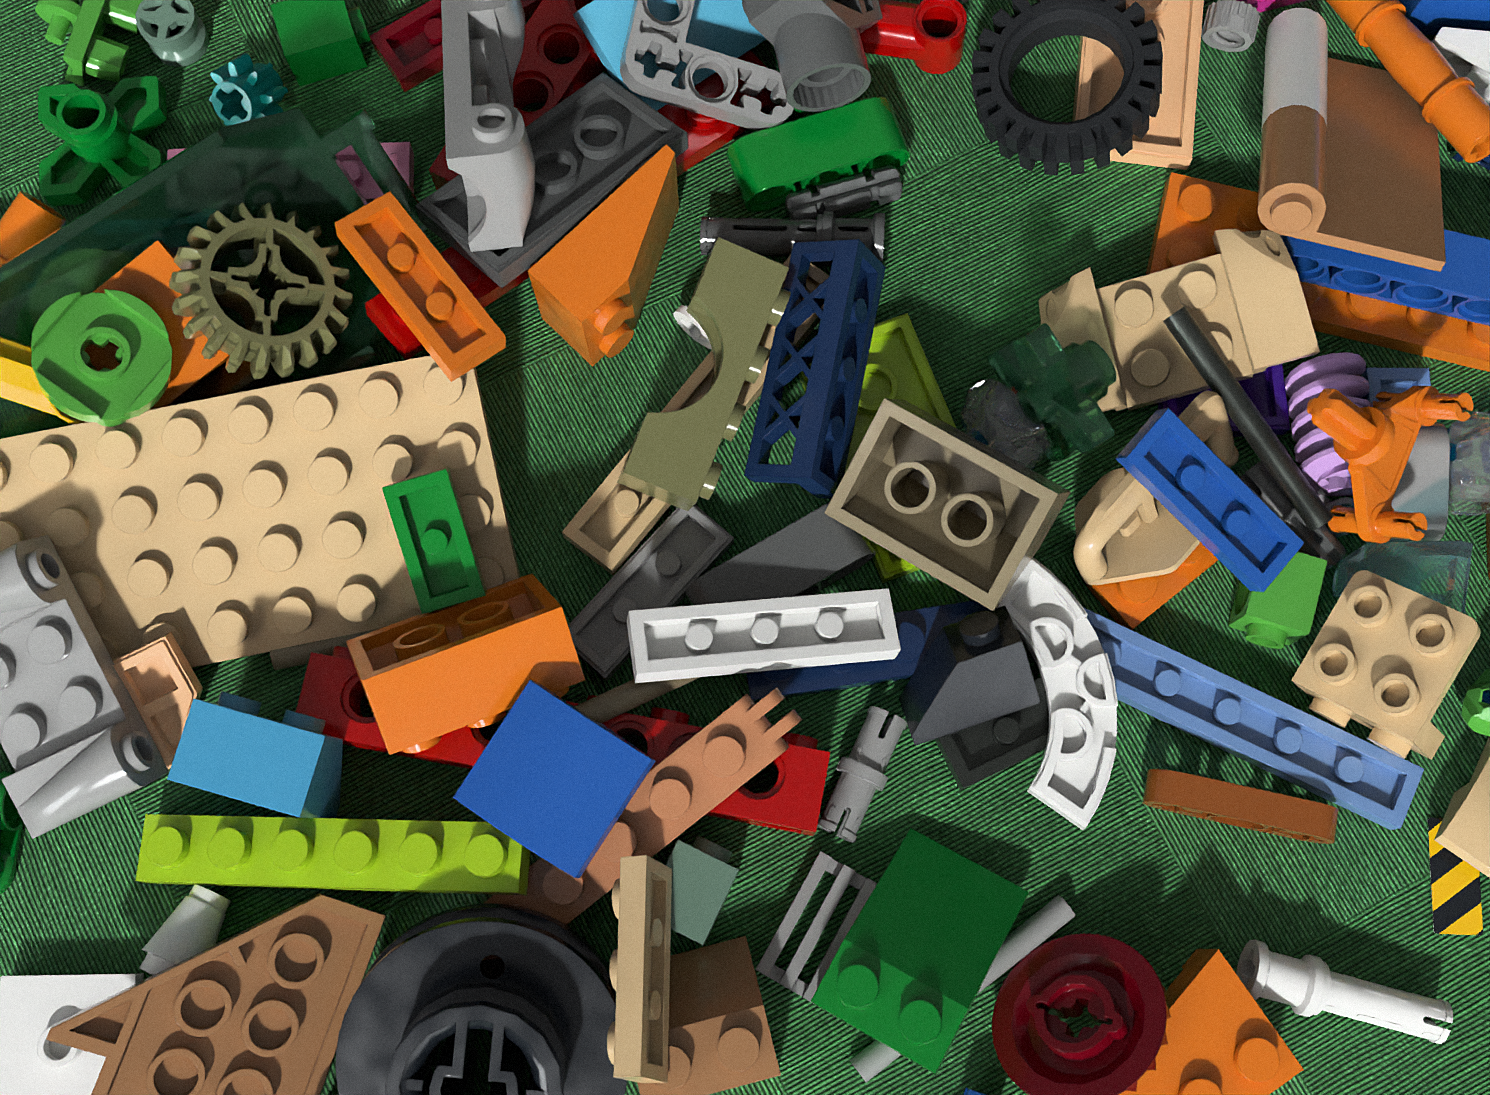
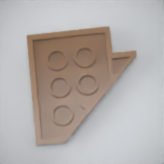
M319 893L53 1024L46 1040L106 1057L91 1095H320L336 1052L339 1031L352 997L362 982L386 916L382 913Z

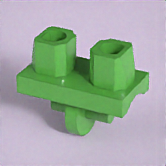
M38 0L35 11L37 15L49 23L45 38L51 43L63 45L67 32L71 33L63 54V60L69 65L65 74V80L84 86L87 76L90 75L103 80L120 82L127 65L129 46L105 38L102 35L107 23L137 34L139 29L136 26L135 14L143 0H84L82 6L78 5L79 0Z

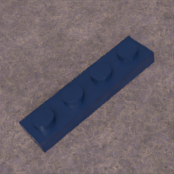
M973 600L894 613L901 648L895 659L746 673L749 696L754 703H757L776 687L785 698L910 679L942 627L962 621L972 613L990 611V609Z

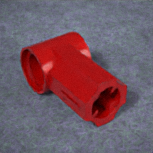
M878 0L883 19L860 34L865 53L912 59L915 65L924 72L944 74L953 70L960 63L963 56L967 15L963 5L957 0H923L919 4ZM932 33H942V34H945V35H947V36H945V37H934V36H931L930 34H932Z

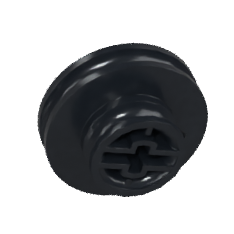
M483 903L456 907L434 914L404 931L383 950L352 997L342 1021L336 1048V1078L339 1095H473L478 1049L472 1048L479 1029L493 1032L488 1081H492L489 1095H519L527 1061L531 1067V1074L526 1095H625L627 1080L613 1077L614 1065L610 1062L607 1052V1034L611 1023L615 1021L616 991L611 984L609 967L600 954L577 932L560 921L538 911L508 904ZM489 955H495L501 958L493 960H483L485 957ZM447 1038L433 1074L431 1070L441 1041Z

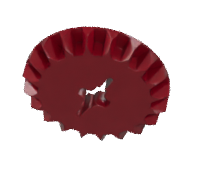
M1085 933L1056 938L1044 943L1026 955L1012 969L998 993L992 1016V1036L997 1057L1010 1079L1027 1095H1119L1126 1090L1137 1092V1081L1147 1070H1156L1158 1051L1161 1045L1168 1044L1166 1023L1171 1014L1164 994L1166 990L1150 963L1133 947L1109 936ZM1088 1008L1090 1015L1101 1025H1095L1093 1028L1083 1027L1078 1037H1074L1072 1029L1067 1023L1061 1021L1060 1018L1068 1019L1069 1016L1074 1018L1080 1017L1083 1009Z

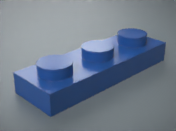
M1169 408L1156 410L1115 458L1250 591L1264 592L1304 544Z

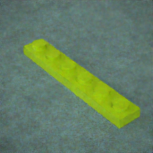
M145 814L135 881L148 884H196L207 886L527 896L530 850L488 822Z

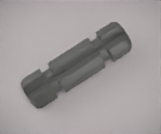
M887 165L871 170L872 176L865 177L864 173H859L817 185V191L811 193L809 188L789 193L785 199L788 219L816 220L817 214H823L824 211H833L837 218L871 208L870 202L875 200L878 205L896 201L901 197L903 191L900 175L895 166Z

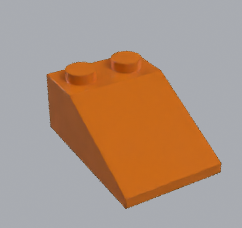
M667 144L528 270L542 319L592 367L605 355L608 358L616 356L631 341L634 335L633 329L639 320L678 213L679 196L675 152Z

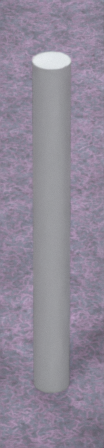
M1056 896L1007 935L978 994L1075 917L1073 910L1061 896ZM875 1040L854 1056L850 1062L867 1083L901 1056V1054Z

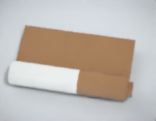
M1292 8L1283 11L1272 20L1267 29L1257 210L1261 223L1268 230L1280 235L1441 272L1446 263L1438 129L1433 123L1426 122L1422 117L1423 108L1393 79L1388 71L1329 58L1326 22L1318 12L1308 8Z

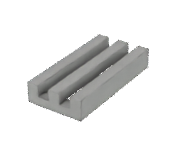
M820 851L755 970L811 1002L841 943L877 883L856 873L855 870L842 865ZM826 871L835 876L836 879L786 971L774 964ZM849 884L859 891L809 984H806L798 979V976Z

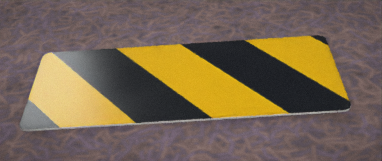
M1429 817L1427 821L1433 931L1436 934L1483 935L1480 871L1434 840L1443 818Z

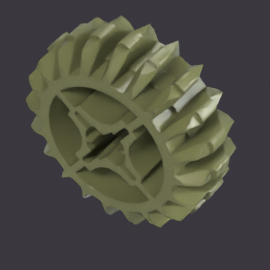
M243 202L234 207L231 213V220L217 210L210 214L208 218V230L200 226L193 227L187 237L190 247H180L176 253L174 262L181 270L172 273L169 287L183 295L174 300L172 305L173 313L178 316L194 317L186 324L183 334L185 339H196L202 335L208 338L201 352L204 359L215 357L219 349L230 355L225 367L228 373H235L243 360L250 362V371L255 380L262 379L265 376L270 363L281 378L289 377L292 374L295 362L305 370H308L318 361L317 352L329 354L337 344L333 334H341L349 323L348 318L341 311L347 310L352 304L353 294L339 288L350 278L349 269L330 265L339 254L338 245L319 247L316 241L322 233L320 225L309 227L306 233L295 227L299 221L297 210L288 212L283 222L275 219V212L270 202L261 206L257 218L252 216ZM253 249V256L248 266L229 267L226 273L210 271L213 263L222 256L237 250ZM280 257L292 264L301 276L293 274L286 269ZM260 272L261 284L269 288L266 294L270 292L274 294L265 310V299L256 295L259 289L253 291L251 289ZM220 306L228 307L238 312L245 322L246 329L232 321ZM298 309L311 311L310 321L303 328L289 334L272 336V327L277 321L278 315H294Z

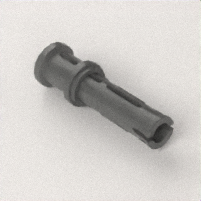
M824 211L823 214H817V220L702 216L700 227L701 255L710 254L718 237L761 256H790L793 244L797 242L859 239L883 264L885 213H875L873 219L836 218L833 211ZM816 261V263H822V266H831L833 262Z

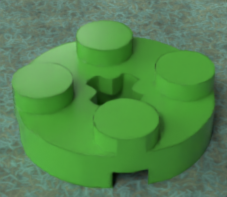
M104 289L105 293L92 292L82 295L80 291L65 295L44 311L32 332L31 364L42 393L55 407L65 414L81 421L97 422L107 427L121 425L127 419L140 416L148 411L162 397L171 379L172 347L169 342L168 332L160 316L145 302L123 291ZM111 342L118 347L115 359L120 365L115 369L110 370L104 367L100 371H96L88 367L91 359L85 352V349L90 344L103 348Z

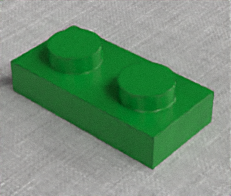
M449 467L382 487L421 613L425 614L486 596L487 588Z

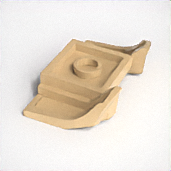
M1238 229L1215 230L1212 238L1217 251L1216 255L1098 289L1095 288L1092 272L1089 267L1072 276L1067 283L1044 294L1039 299L1041 327L1064 421L1068 422L1113 409L1119 411L1128 408V411L1210 389L1163 322L1184 306L1237 381L1252 378L1253 374L1263 372L1268 367L1318 354L1320 349L1299 276L1280 234L1271 230L1241 232Z

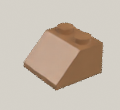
M746 936L671 955L668 1083H637L640 1095H709L780 1076L781 1073Z

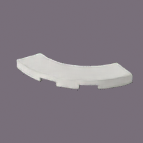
M1032 558L997 607L1006 606L1021 640L1037 664L1047 695L1049 709L1047 744L1040 767L1027 792L1081 830H1084L1101 802L1115 760L1118 706L1115 680L1108 655L1104 653L1097 634L1087 619L1088 614L1071 591L1048 568L1035 558Z

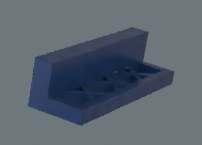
M859 239L797 242L793 244L784 289L791 291V295L782 318L775 328L744 476L753 482L796 483L817 498L832 499L845 474L886 269L882 262ZM833 261L830 276L813 292H810L806 287L810 262ZM815 312L820 319L818 335L799 351L794 344L796 328ZM803 371L808 378L806 393L787 409L781 401L784 386ZM790 430L796 438L791 465L768 464L772 445Z

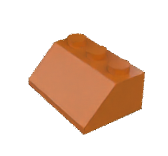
M532 573L487 590L486 596L425 614H419L346 641L389 755L399 751L404 753L421 752L436 745L441 740V735L465 726L481 728L498 722L505 716L506 710L512 708L529 680L540 683L559 697L564 696L569 691V686L585 680L563 608Z

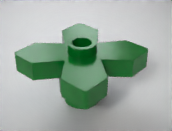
M156 76L123 78L108 97L91 90L79 89L74 83L42 86L39 88L38 120L49 132L65 141L39 163V192L51 206L85 204L108 174L133 199L165 195L167 160L161 151L143 141L147 135L167 119L166 90Z

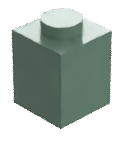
M696 836L692 846L677 840L666 863V866L672 869V930L705 945L739 873V869L728 864L732 852L700 836Z

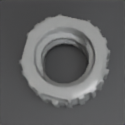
M1218 0L1213 2L1207 9L1201 33L1202 40L1208 46L1225 52L1247 50L1255 40L1260 20L1259 11L1252 7L1251 4L1244 3V1Z

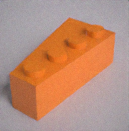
M1196 949L1182 966V972L1164 992L1171 1017L1167 1019L1166 1023L1168 1044L1161 1045L1158 1051L1156 1070H1147L1137 1081V1092L1126 1090L1119 1095H1270L1304 1069L1220 950Z

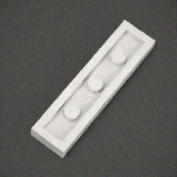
M889 588L628 611L627 616L635 683L895 659L901 650Z

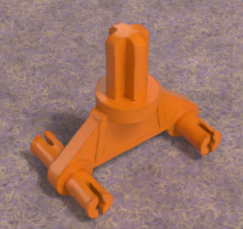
M1412 386L1403 393L1379 392L1375 396L1379 401H1373V407L1360 408L1338 390L1332 388L1323 389L1318 398L1309 400L1307 412L1312 415V423L1333 438L1334 451L1349 464L1348 471L1351 474L1354 507L1336 505L1331 508L1330 512L1340 516H1333L1328 522L1329 528L1336 533L1358 534L1363 541L1382 544L1388 542L1391 538L1410 539L1413 541L1421 540L1425 534L1415 529L1427 531L1425 515L1420 512L1395 511L1391 506V502L1421 426H1432L1438 419L1467 421L1471 417L1467 411H1473L1472 397L1468 393H1439L1433 386Z

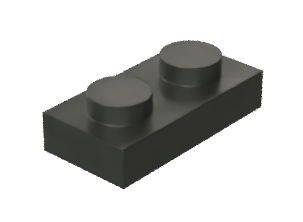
M1042 677L1034 680L1041 703L935 739L960 791L1045 750L1049 729V709Z

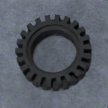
M1012 0L1013 16H1010L1001 8L992 17L994 32L986 28L983 29L978 38L980 51L974 50L971 61L973 74H971L972 89L980 124L983 123L985 135L991 144L998 140L1000 154L1010 160L1015 153H1018L1020 167L1030 171L1033 170L1037 160L1043 161L1044 174L1058 176L1059 163H1070L1071 175L1085 173L1084 160L1094 158L1097 169H1100L1110 164V151L1115 148L1122 157L1132 150L1133 134L1141 139L1149 130L1150 116L1156 118L1160 106V94H1162L1161 42H1157V28L1153 21L1150 20L1145 23V9L1136 1L1126 9V0H1037V3L1030 5L1028 0ZM1066 35L1088 37L1109 47L1118 57L1124 71L1121 86L1113 99L1100 111L1080 120L1051 122L1035 117L1023 109L1014 98L1011 91L1014 71L1022 58L1035 46L1049 39Z

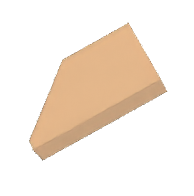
M172 632L166 633L112 660L116 672L128 690L168 769L172 766L193 699H200L203 690L201 683Z

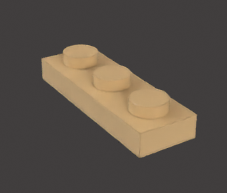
M647 855L621 857L620 878L616 879L612 889V906L614 914L618 919V948L612 952L609 965L611 984L616 991L615 1021L611 1023L607 1034V1052L610 1062L614 1065L613 1077L637 1083H668L672 869Z

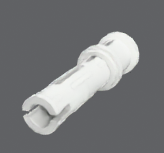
M1250 940L1245 945L1238 962L1236 974L1255 1001L1261 997L1290 1005L1293 1012L1297 1015L1310 1017L1318 1015L1321 1011H1326L1428 1039L1436 1044L1445 1042L1451 1031L1447 1028L1436 1026V1023L1431 1020L1424 1019V1017H1431L1453 1023V1010L1448 1001L1433 999L1332 972L1326 962H1323L1317 956L1304 955L1301 959L1269 951L1265 942Z

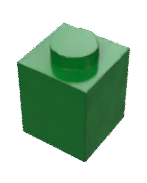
M284 0L270 4L284 56L299 86L368 67L361 44L370 42L371 39L360 6L349 8L346 0Z

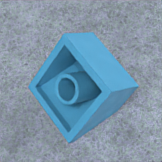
M221 691L218 703L193 699L167 780L299 818H336L340 806L343 739L323 734L326 720L290 710L285 711L282 722L258 715L262 702Z

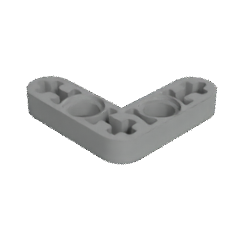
M634 0L620 60L621 77L631 91L646 98L754 131L780 125L792 114L794 108L787 102L781 74L778 71L686 42L695 0H675L679 7V16L669 22L656 19L648 9L647 0ZM646 52L655 54L656 65L666 69L658 70L653 78L643 75L644 65L635 61L641 60ZM683 61L687 65L679 78V88L671 84L677 75L673 71L679 62ZM701 68H709L717 72L724 84L722 95L717 98H706L700 95L693 84V73ZM738 79L744 81V84L739 92L746 95H743L735 106L730 101L738 88ZM763 88L771 91L770 100L779 105L775 106L769 114L761 112V101L750 97L757 96Z

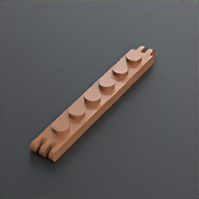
M777 687L756 704L748 694L744 695L648 772L580 878H574L543 858H540L529 867L527 896L493 895L484 903L508 904L541 912L567 925L613 888L616 879L620 878L621 857L641 855L653 857L784 753L789 746L782 736L797 725L802 718L793 709L772 725L765 714L785 699ZM489 955L485 957L483 960H493L501 958L495 955Z

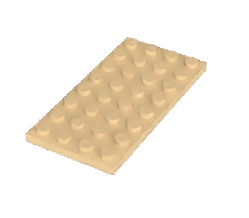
M429 355L151 409L140 416L127 419L126 422L115 427L102 426L97 422H84L0 439V551L19 541L48 535L112 660L166 633L172 632L190 666L197 667L266 653L271 650L379 629L422 614L382 487L448 467L487 590L520 578L476 367L451 382Z

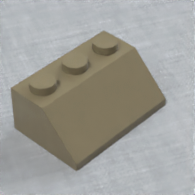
M884 398L825 514L994 611L1040 548L1071 491L906 400Z

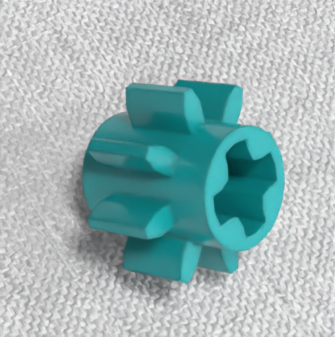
M244 53L211 72L210 76L218 85L213 89L212 96L208 97L209 102H212L215 112L224 121L226 126H244L248 136H252L286 115L278 104L282 101L284 94L288 90L283 86L280 76L273 69L271 63L253 64L249 54Z

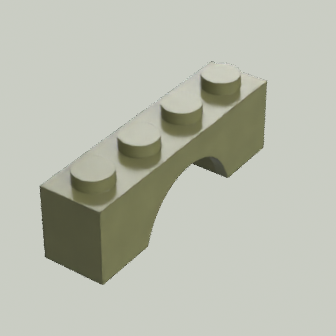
M720 237L717 238L686 310L702 327L712 347L714 373L710 388L700 400L686 408L672 412H647L637 431L617 483L685 511H689L696 504L698 497L706 500L710 499L723 468L722 464L713 461L721 439L732 442L745 413L746 406L737 403V398L744 381L753 384L756 382L769 349L759 345L767 323L777 327L788 304L791 291L781 287L789 267Z

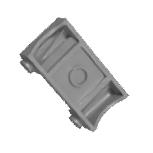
M441 0L446 161L448 168L460 174L463 179L467 195L468 244L470 252L522 247L535 194V160L523 117L517 108L513 107V81L521 59L525 38V13L521 0Z
M48 535L19 541L0 551V743L16 772L1 780L32 839L140 789L169 772L128 690L113 666L114 663Z

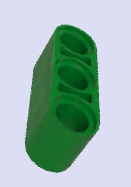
M885 97L864 99L753 132L733 142L726 153L744 205L751 212H763L785 206L786 196L789 193L809 188L811 193L817 191V185L859 173H864L865 177L872 176L871 170L887 165H892L899 169L910 158L908 147L890 100Z

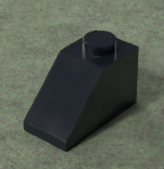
M1006 606L999 607L994 611L975 612L966 616L962 621L942 627L899 697L915 746L1041 703L1023 642Z

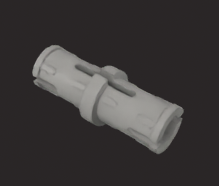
M869 706L868 715L849 757H841L836 768L841 775L821 818L818 819L817 826L829 833L831 831L835 832L845 810L846 814L835 836L855 843L856 834L875 791H883L887 783L888 777L883 773L903 730L908 725L904 719L893 715L892 719L888 718L879 738V732L889 711L875 706Z

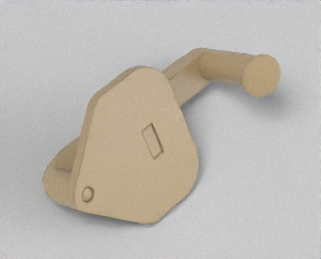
M1206 390L1200 393L1178 418L1230 468L1238 461L1239 452L1234 446L1233 432L1226 407L1218 393ZM1124 467L1112 470L1102 476L1075 508L1076 540L1073 556L1083 581L1089 585H1103L1169 574L1175 571L1200 544V541Z

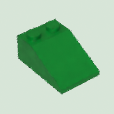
M910 828L841 943L811 1002L936 1075L1029 892Z

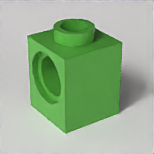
M1297 552L1264 592L1250 591L1239 580L1227 627L1246 632L1245 639L1253 644L1273 649H1282L1285 647V644L1291 645L1310 634L1327 560Z

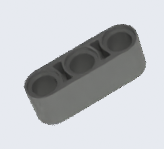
M827 503L700 576L686 588L685 593L693 605L815 595L862 567L876 555V552L866 537L826 515L825 511L829 505Z

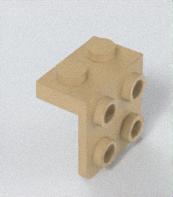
M1358 571L1351 577L1291 681L1313 699L1308 708L1321 717L1345 728L1351 718L1372 729L1367 739L1388 752L1405 759L1409 751L1413 750L1432 760L1445 736L1430 721L1479 639L1481 629L1475 619L1370 571Z

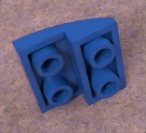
M529 680L453 798L536 855L574 878H580L656 760L604 724L592 720L540 683Z

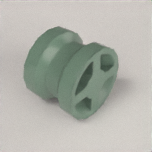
M143 0L139 4L135 14L136 26L143 38L148 42L156 58L165 65L173 67L189 66L197 62L206 53L209 45V33L201 18L198 17V13L190 0ZM178 26H183V29L179 33L171 36L173 33L178 31Z

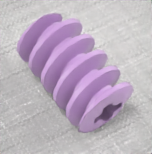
M1348 352L1331 353L1315 357L1298 365L1290 371L1285 379L1286 394L1290 398L1288 401L1289 416L1294 420L1291 424L1292 438L1297 443L1294 447L1295 461L1300 465L1299 469L1317 495L1332 497L1352 496L1353 491L1351 474L1348 471L1349 464L1334 451L1333 438L1312 423V415L1307 412V404L1310 399L1318 398L1323 389L1332 388L1338 390L1360 408L1373 407L1372 403L1367 399H1362L1369 393L1370 386L1369 381L1360 376L1366 371V362L1359 354Z

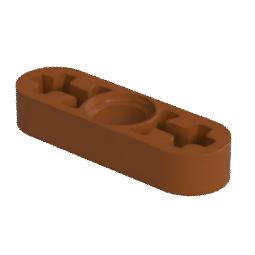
M1149 769L1147 771L1142 802L1147 806L1164 811L1322 844L1334 843L1339 809L1334 806L1165 769Z

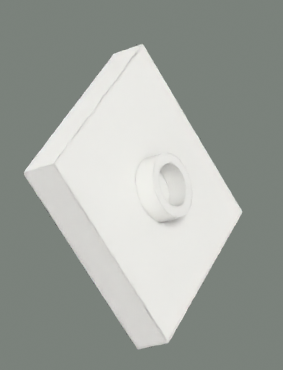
M144 974L0 976V1095H91L106 1057L46 1040L49 1030L53 1024L142 981Z

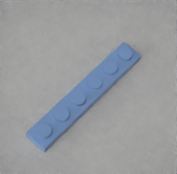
M1084 608L1088 614L1087 619L1095 630L1104 653L1108 655L1115 680L1117 700L1389 830L1401 829L1424 768Z

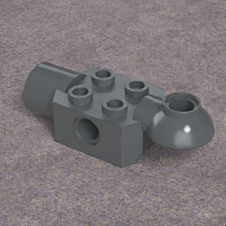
M742 0V6L749 23L774 46L786 99L793 108L808 112L831 110L852 102L867 90L871 82V74L860 34L883 19L878 0Z

